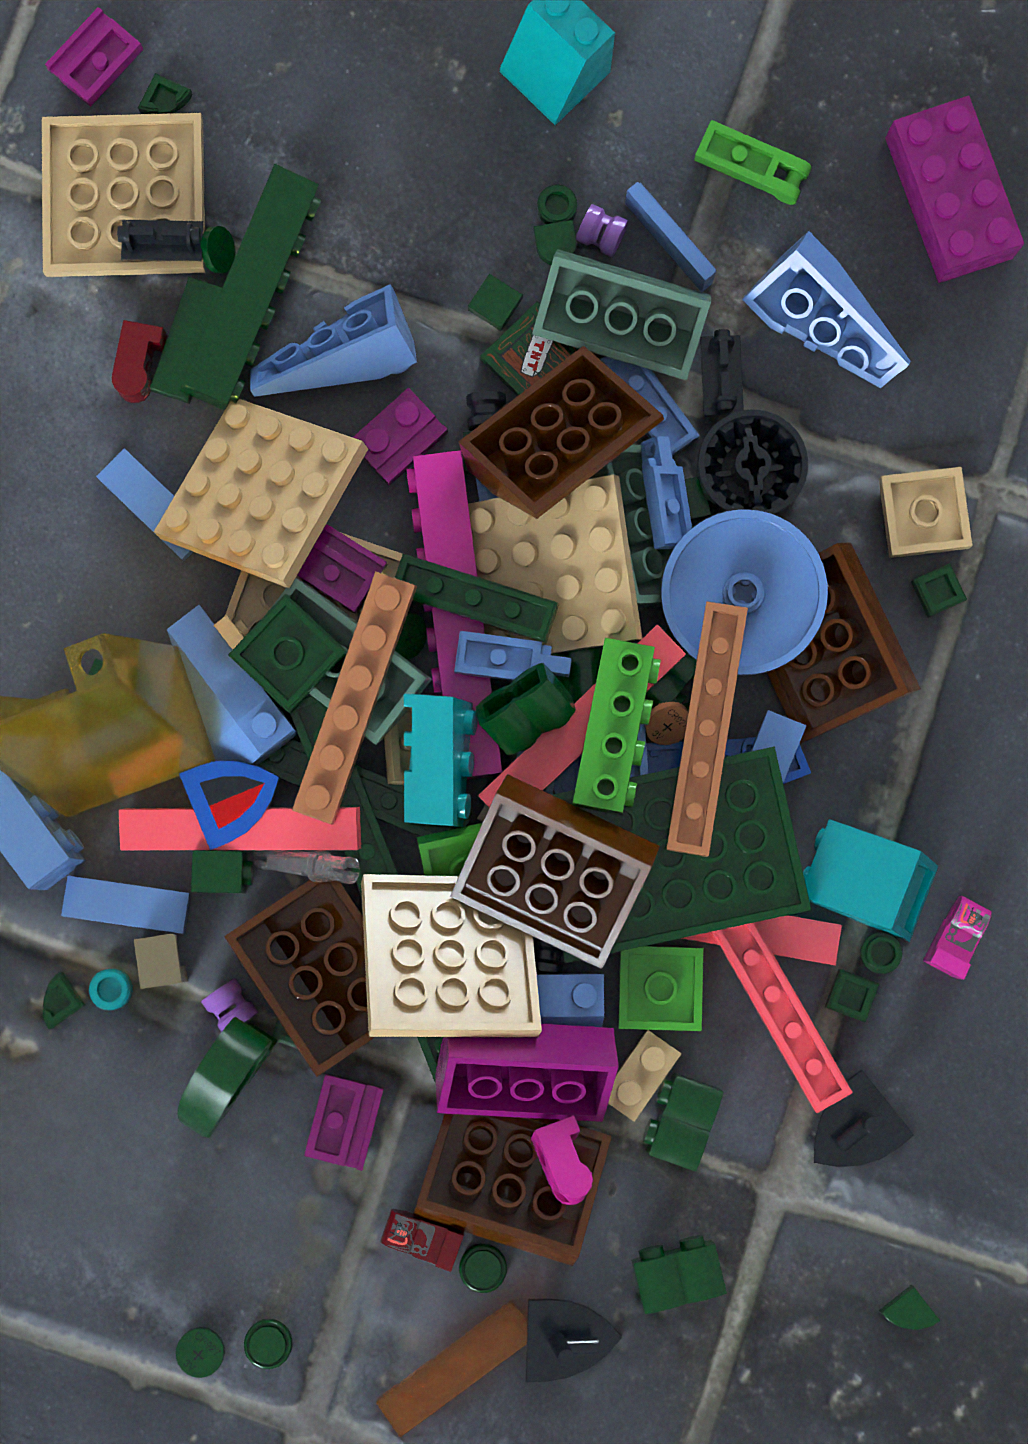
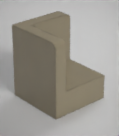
M175 934L134 939L140 989L188 982L186 965L181 966L177 936Z

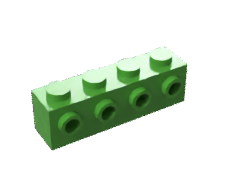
M605 638L573 798L574 806L623 816L624 806L633 807L637 783L630 781L632 765L641 766L645 741L637 739L640 724L649 725L653 700L645 699L648 683L657 684L661 663L660 659L653 658L655 647Z

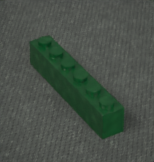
M274 164L180 391L222 410L226 408L229 401L237 403L245 384L244 380L239 379L244 364L252 367L261 346L254 342L259 328L267 331L276 308L269 305L275 291L280 294L283 293L291 274L290 271L284 269L290 255L298 257L306 235L299 233L305 219L312 222L321 202V199L315 197L319 184Z

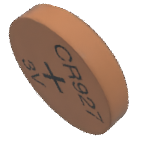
M665 702L655 706L651 710L649 725H644L649 739L660 745H670L682 740L685 736L688 709L678 702Z

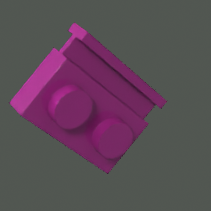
M97 7L45 63V66L50 73L57 76L65 86L91 107L143 51V47L138 40Z
M408 387L353 438L364 442L368 451L363 459L390 486L406 469H409L414 464L413 456L424 455L448 434V429L437 420L436 416Z
M326 524L297 577L356 614L367 597L375 571L382 573L388 564L385 560Z
M326 1073L304 1156L363 1171L384 1088Z

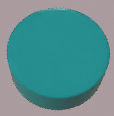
M114 968L98 972L92 978L89 985L91 1000L96 1006L104 1010H115L123 1007L128 1003L133 992V985L129 976L122 970Z

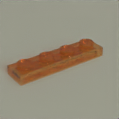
M513 1300L509 1301L377 1398L376 1404L399 1437L409 1432L527 1344V1320Z

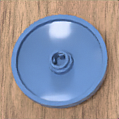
M758 510L726 511L698 523L675 546L669 556L663 574L661 587L662 607L667 625L675 640L696 661L706 601L748 608L737 675L762 674L777 669L793 660L815 637L824 618L827 606V578L823 563L815 547L790 522L771 513Z

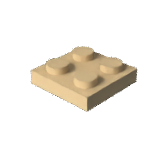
M962 467L885 475L879 478L889 558L963 550L972 547Z

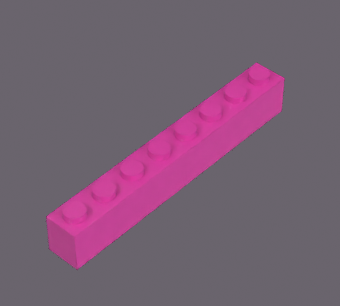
M461 450L413 456L414 468L406 469L409 493H417L419 508L411 509L414 533L422 532L424 548H416L417 558L477 577ZM423 604L424 612H432L434 627L426 628L429 652H437L439 667L431 668L434 693L442 692L443 696L455 697L473 703V710L476 711V706L492 693L490 678L455 674L454 670L460 631L484 634L483 623ZM478 722L476 734L470 735L469 752L474 754V770L472 776L467 777V780L494 777L502 773L499 745Z

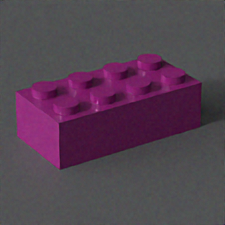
M970 96L894 120L885 139L938 283L1013 259L1025 243Z
M541 1024L542 1031L539 1037H443L435 1073L437 1113L559 1120L575 1116L577 1121L603 1122L619 1067L614 1028Z

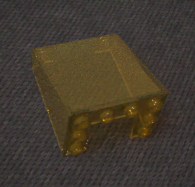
M102 633L63 648L77 691L69 694V690L64 688L38 699L0 696V770L65 817H71L179 777V773L196 766L216 761L177 646ZM90 649L98 650L103 657L102 669L95 675H88L81 666L84 653Z

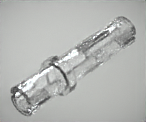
M299 850L254 851V856L267 858L266 861L253 860L257 870L306 876L313 882L332 880L345 884H353L359 876V872L345 870L347 867L359 868V862L356 858L334 856L326 850H314L313 852Z

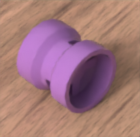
M591 204L580 225L576 241L586 246L594 244L600 248L601 253L613 257L622 241L629 220L620 216H608L603 208Z
M236 978L224 984L201 1001L206 1010L214 1013L217 1017V1026L221 1032L234 1017L246 1022L259 1013L254 1004L246 1001L242 996L243 988ZM233 1005L237 1006L228 1013L226 1012Z

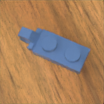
M656 436L641 442L642 473L654 549H674L681 538L692 529L683 467L677 466L674 459H672L669 437Z
M460 631L454 673L513 681L532 666L544 663L555 676L569 677L572 658L552 656V646L542 645L541 641Z

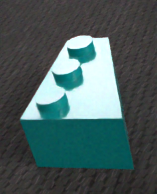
M404 694V707H412V731L404 732V746H411L409 770L406 769L404 771V822L463 827L464 819H468L471 810L470 794H466L467 777H471L474 770V754L469 752L470 735H475L477 731V712L473 710V703L455 697Z

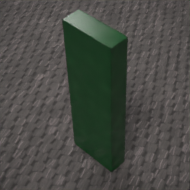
M188 277L150 386L152 392L190 404L192 396L180 391V388L222 287Z

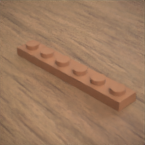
M375 571L292 811L331 825L334 824L417 588L416 585Z
M706 601L666 850L709 856L748 611L746 607Z

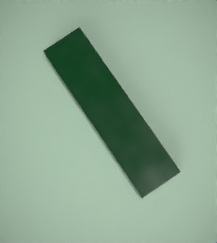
M402 554L395 575L396 579L417 586L412 601L547 643L559 607L558 602L406 554Z

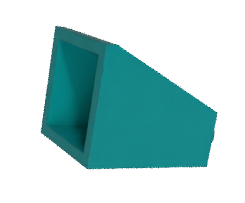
M532 0L525 10L501 64L500 73L556 125L611 72L615 32L582 0Z
M829 819L826 828H822L815 839L814 850L817 852L811 867L807 866L803 871L809 902L910 942L938 865L922 851Z

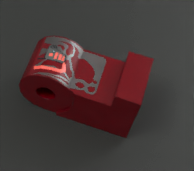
M123 320L112 372V383L119 392V395L127 402L140 403L150 396L152 381L149 374L154 352H163L168 338L163 327Z
M391 1209L380 1242L387 1247L412 1254L415 1258L435 1264V1267L451 1272L464 1232L413 1216L414 1213Z

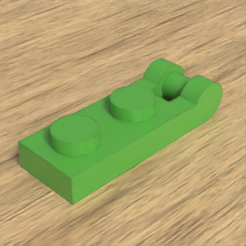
M713 120L710 121L694 158V161L770 193L779 201L790 205L796 204L801 193L799 190L801 181L808 178L812 166L801 158ZM777 168L786 171L787 176L784 181L774 177Z

